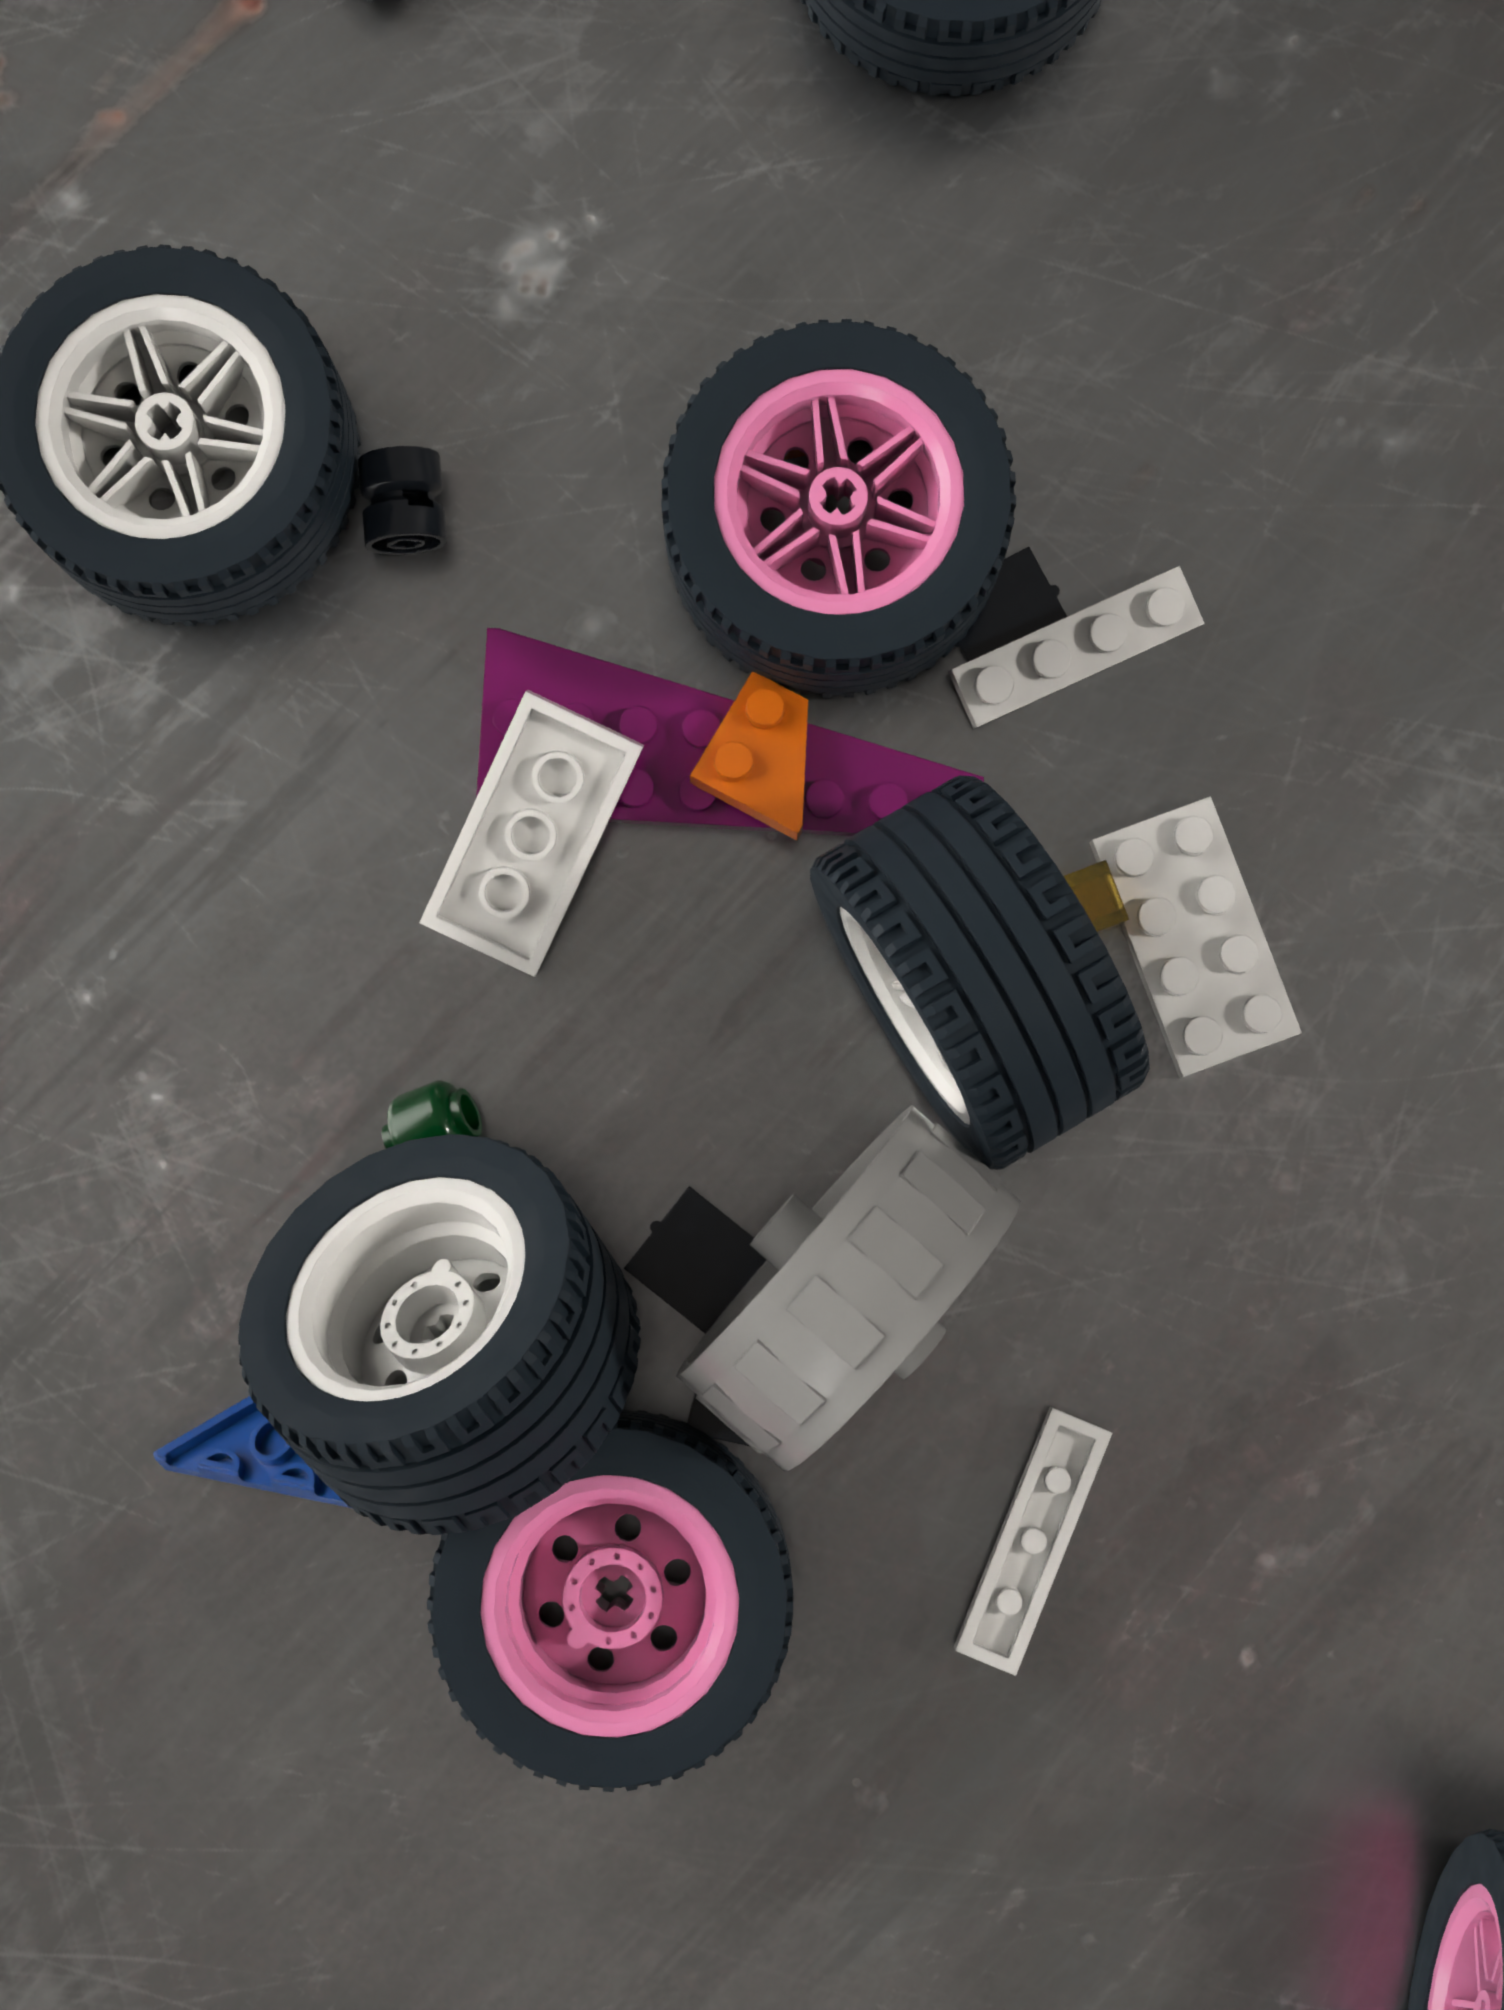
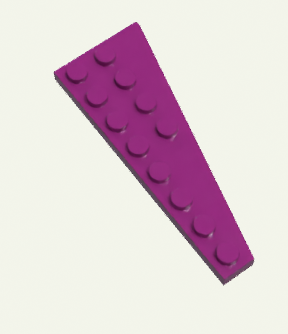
M487 628L476 798L526 690H530L644 745L608 823L779 832L690 784V774L735 700L507 630ZM807 723L802 833L853 836L897 809H901L904 805L926 792H932L931 790L960 775L974 776L983 782L984 777Z

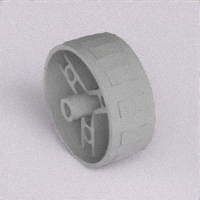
M911 1105L863 1151L812 1208H809L793 1194L750 1243V1246L762 1255L766 1261L698 1342L678 1370L676 1377L697 1394L696 1399L758 1454L764 1453L783 1471L792 1470L825 1444L867 1402L893 1372L901 1379H906L929 1356L947 1331V1328L939 1322V1319L993 1252L1015 1218L1021 1200L1001 1184L1002 1179L943 1127L937 1122L932 1123Z

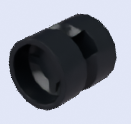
M395 446L371 450L362 454L358 459L360 491L363 498L371 501V504L362 511L366 549L379 554L408 555L434 551L446 545L445 510L442 504L434 501V498L443 491L439 453L430 448L419 446Z

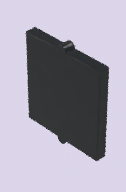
M1029 546L1004 559L994 588L974 626L972 625L967 635L953 647L954 649H960L966 662L1067 617L1057 598L1060 593L1059 587L1056 585L1050 586Z
M689 1186L661 1222L653 1221L651 1223L650 1230L652 1233L624 1269L706 1334L731 1301L764 1264L766 1259L750 1246L754 1239L753 1236Z

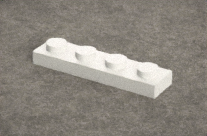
M1180 566L953 668L948 673L974 729L1205 623Z
M1051 1406L1049 1407L954 1644L955 1651L1014 1676L1017 1675L1112 1432Z

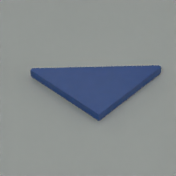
M250 1396L153 1452L155 1460L168 1471L352 1508L327 1486L286 1443L271 1423L256 1408V1404Z

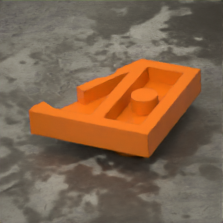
M752 671L690 774V784L798 841L802 834L808 699Z

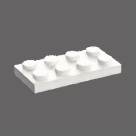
M526 690L419 923L536 977L644 745L541 695Z
M1211 796L1095 838L1089 843L1179 1078L1302 1033Z

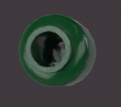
M437 1080L401 1094L390 1102L387 1111V1124L382 1127L381 1131L382 1140L387 1149L408 1140L448 1134L478 1137L482 1132V1121L475 1101L465 1089H456L448 1082Z

